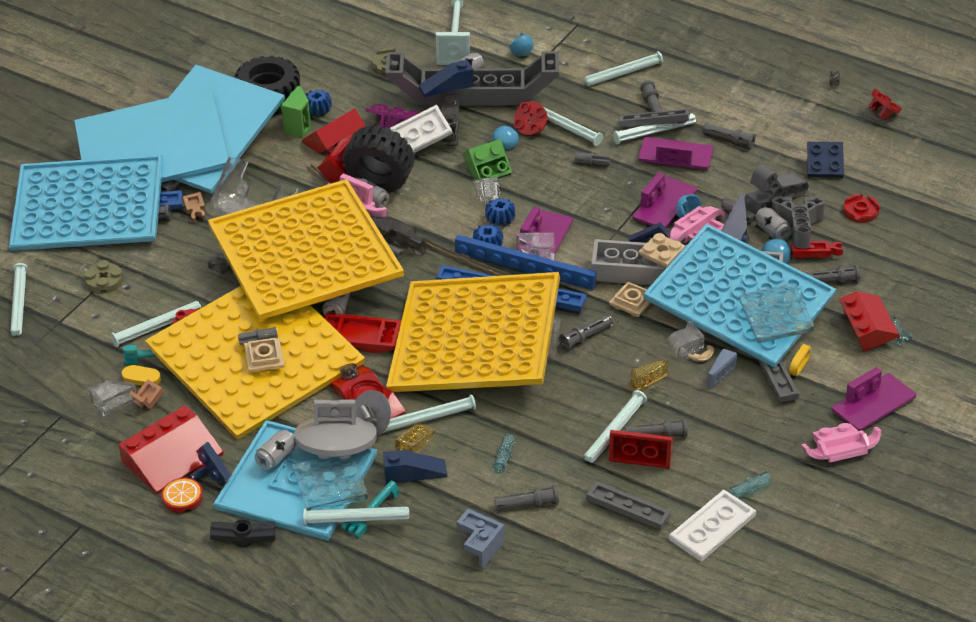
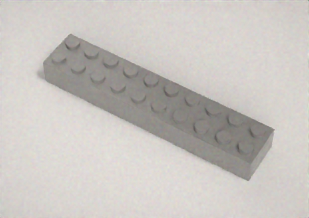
M595 239L591 270L596 271V281L652 285L666 268L645 259L644 256L639 254V250L646 243ZM762 251L783 262V252Z

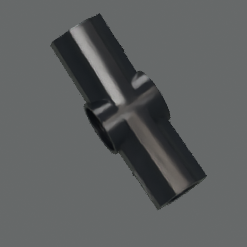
M239 519L234 523L213 521L210 526V540L232 541L239 547L250 546L255 541L276 540L275 522L251 523L247 519Z

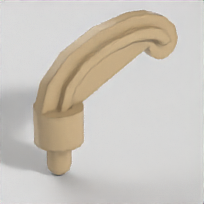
M709 345L706 348L707 351L703 354H688V357L696 362L707 361L713 356L714 348Z

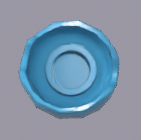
M501 126L493 132L491 142L501 139L503 148L509 150L515 148L518 144L519 136L513 128Z
M691 194L679 198L676 204V215L679 219L698 206L702 207L699 197Z
M782 239L767 241L761 250L783 252L784 263H788L792 257L788 243Z

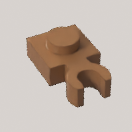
M201 193L183 196L187 213L191 214L193 223H196L197 216H201L203 221L206 220L205 212L203 211L205 210V205Z

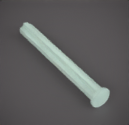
M657 51L654 55L586 76L584 81L587 86H591L655 64L661 65L663 64V57Z
M545 108L548 121L593 142L595 146L602 142V133H596Z
M690 114L689 121L683 124H677L676 122L652 124L620 132L614 131L613 138L618 145L623 141L696 123V117Z
M17 263L13 267L15 278L10 330L13 336H20L22 334L25 280L28 272V266L23 263Z
M195 301L118 333L112 332V342L115 347H119L121 343L173 323L177 311L199 309L201 305L198 301Z
M635 390L632 393V398L585 453L586 461L593 463L608 446L610 430H621L640 405L646 403L647 397L643 392Z
M471 394L468 398L391 418L384 432L468 409L476 410L474 397Z
M409 507L311 511L304 509L303 518L304 525H307V523L408 519Z

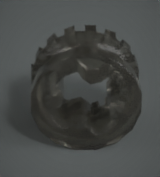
M830 71V86H833V84L839 86L840 72Z
M355 363L345 364L340 368L343 380H352V377L355 379V377L359 376Z

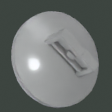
M314 400V417L302 422L295 429V442L299 449L318 455L320 459H328L330 457L348 459L353 454L372 448L377 438L374 424L364 421L362 417L356 416V400Z

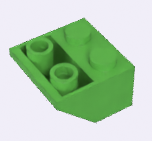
M297 86L281 105L283 114L282 124L284 125V133L303 138L311 129L309 101L303 89Z
M501 139L468 149L462 153L468 170L479 184L512 173Z

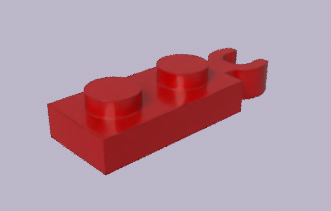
M810 241V246L806 249L796 248L793 242H791L793 258L830 257V254L836 256L843 255L842 242L829 244L828 241Z

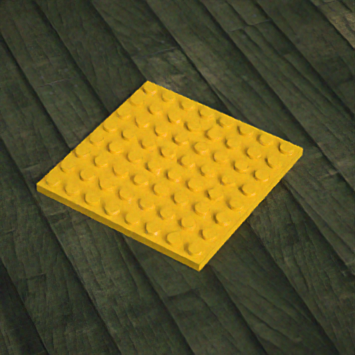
M347 179L208 220V226L259 320L404 276L402 266Z
M559 272L411 281L386 388L392 392L543 384L560 282Z
M241 286L145 340L146 346L236 440L261 427L265 420L270 421L330 385L334 380L365 363V357L311 305L259 320ZM276 327L285 367L249 372L245 346L239 344L238 334L256 331L257 328L261 330Z

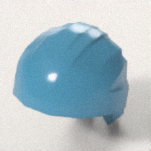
M520 33L518 39L513 38L509 49L514 55L524 57L531 53L534 43L530 35Z

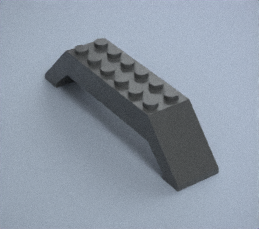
M542 51V55L525 68L473 69L474 86L424 97L419 89V84L442 69H422L405 57L404 52H387L385 76L421 106H519L522 102H529L559 76V51Z

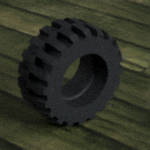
M260 56V58H253L249 62L246 61L238 68L234 76L236 79L283 94L285 96L284 101L287 100L297 86L301 87L300 74L297 67L288 59L284 60L283 57L279 56L278 58L274 56ZM281 105L276 110V114H280L282 112Z
M369 125L354 132L343 153L342 161L348 176L356 179L364 178L390 193L400 189L406 183L414 166L415 156L411 145L407 144L408 141L404 137L402 138L400 133L393 132L388 127L382 128L380 125L375 127ZM372 156L378 157L382 159L384 162L378 161Z

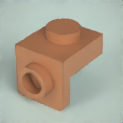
M147 379L137 394L131 391L129 395L134 398L132 401L140 408L145 406L151 410L165 390Z

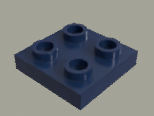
M807 141V177H844L843 142Z

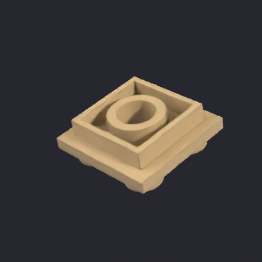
M657 233L639 250V254L644 256L645 259L666 268L686 246L677 240L665 237L664 234Z
M627 282L609 301V305L617 310L630 313L634 317H639L651 302L643 299V294L647 289Z
M279 338L244 343L249 372L285 367Z

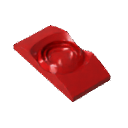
M326 313L324 318L355 349H363L369 353H383L395 349L401 320Z
M364 366L334 380L329 385L342 400H356L366 391H379L386 396L390 403L391 418L406 414L395 394L391 390L386 389L376 374Z

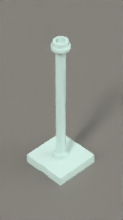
M463 0L451 1V5L454 8L451 32H436L437 65H449L470 54V32H458L460 8L463 6Z

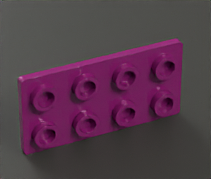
M385 104L372 105V107L366 108L365 111L381 115L380 126L382 128H391L420 113V111L416 110L404 111V108L401 107L387 108L388 105Z
M644 137L638 161L708 170L714 146Z
M658 172L642 190L641 206L633 214L632 219L650 226L661 222L667 228L677 216L676 204L679 198L684 195H695L698 188L673 178L665 177V174Z
M533 207L520 228V244L516 250L552 260L573 223V217Z
M875 367L848 383L846 398L833 405L831 410L846 423L861 431L915 399L916 393L892 374L887 373L882 376V370Z

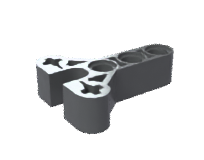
M761 164L754 170L750 181L758 190L745 195V208L756 215L760 209L770 208L774 197L794 198L804 195L809 188V183L795 173L777 176L775 172Z
M774 197L772 199L771 209L790 224L793 245L796 248L806 249L810 246L811 224L824 219L825 200L823 198L804 197V205L793 204L792 197Z

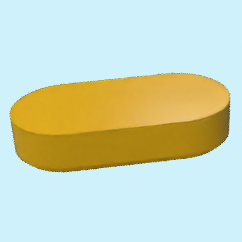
M803 344L791 362L789 368L790 375L798 376L810 358L811 346Z
M130 365L122 371L124 382L143 386L146 380L149 379L158 385L161 381L160 372L153 368Z

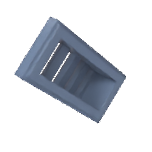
M726 349L720 352L708 373V388L712 389L736 367L737 353Z

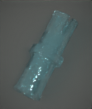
M511 434L503 436L502 443L496 450L497 456L493 463V468L498 472H503L506 469L507 462L512 457V448L516 438Z
M765 471L753 478H745L744 482L733 487L731 486L729 491L730 494L739 498L748 493L753 494L757 489L771 484L772 479L770 474Z

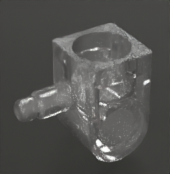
M688 321L686 328L675 331L669 336L667 344L679 358H684L688 354H694L704 349V335L693 325L692 321Z

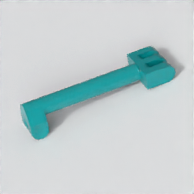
M137 345L123 347L125 365L138 364V358L157 357L150 349L137 351Z
M390 481L366 508H378L390 493L391 496L396 498L399 495V488L396 483ZM365 521L344 522L341 527L345 531L348 530L350 534L355 533L357 538H360L368 530L367 525L364 523Z

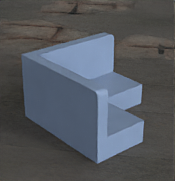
M467 509L457 521L458 529L471 534L464 543V550L479 556V567L484 568L505 542L504 524L470 509Z

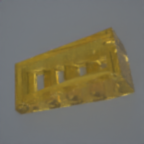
M667 358L631 369L630 384L634 390L642 391L668 374Z
M418 422L395 440L396 450L417 453L435 434V430Z

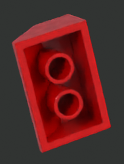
M354 108L301 141L319 154L323 151L328 153L335 148L334 145L336 143H339L342 139L366 125Z
M354 132L342 139L317 167L329 182H339L341 175H348L347 171H345L342 157Z
M856 291L839 298L843 312L863 352L900 337L879 296Z
M610 430L609 461L670 469L674 437Z

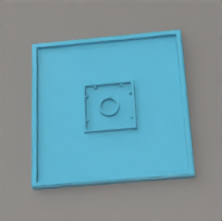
M265 420L232 473V476L213 504L214 509L262 523L275 522L276 527L329 541L339 522L307 523V525H304V509H307V511L347 509L375 460L377 449H366L351 455L348 459L340 457L320 459L318 455L299 449L298 445H296L294 451L273 469L264 470L255 461L257 449L278 431L287 430L295 437L296 429Z

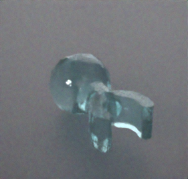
M891 318L900 335L897 339L898 343L903 345L904 338L910 342L912 334L902 330L901 321L898 318Z

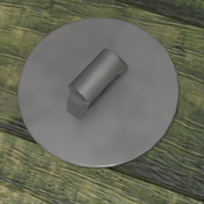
M375 390L366 391L356 399V416L362 417L364 421L374 424L378 437L389 425L391 419L390 403L381 392Z

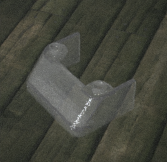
M228 157L211 199V206L217 212L227 215L260 205L247 197L250 188L249 183L242 179L248 161ZM278 184L272 201L295 195L298 188Z

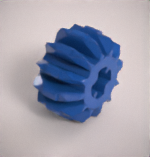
M316 89V91L310 90L309 93H305L309 101V113L311 116L325 115V112H330L332 99L329 92Z
M495 198V200H489V203L486 204L485 217L487 221H490V224L505 226L506 223L511 224L512 220L515 219V206L510 199Z
M485 224L484 226L479 225L477 229H474L473 239L502 246L503 233L499 226L494 227L493 224Z

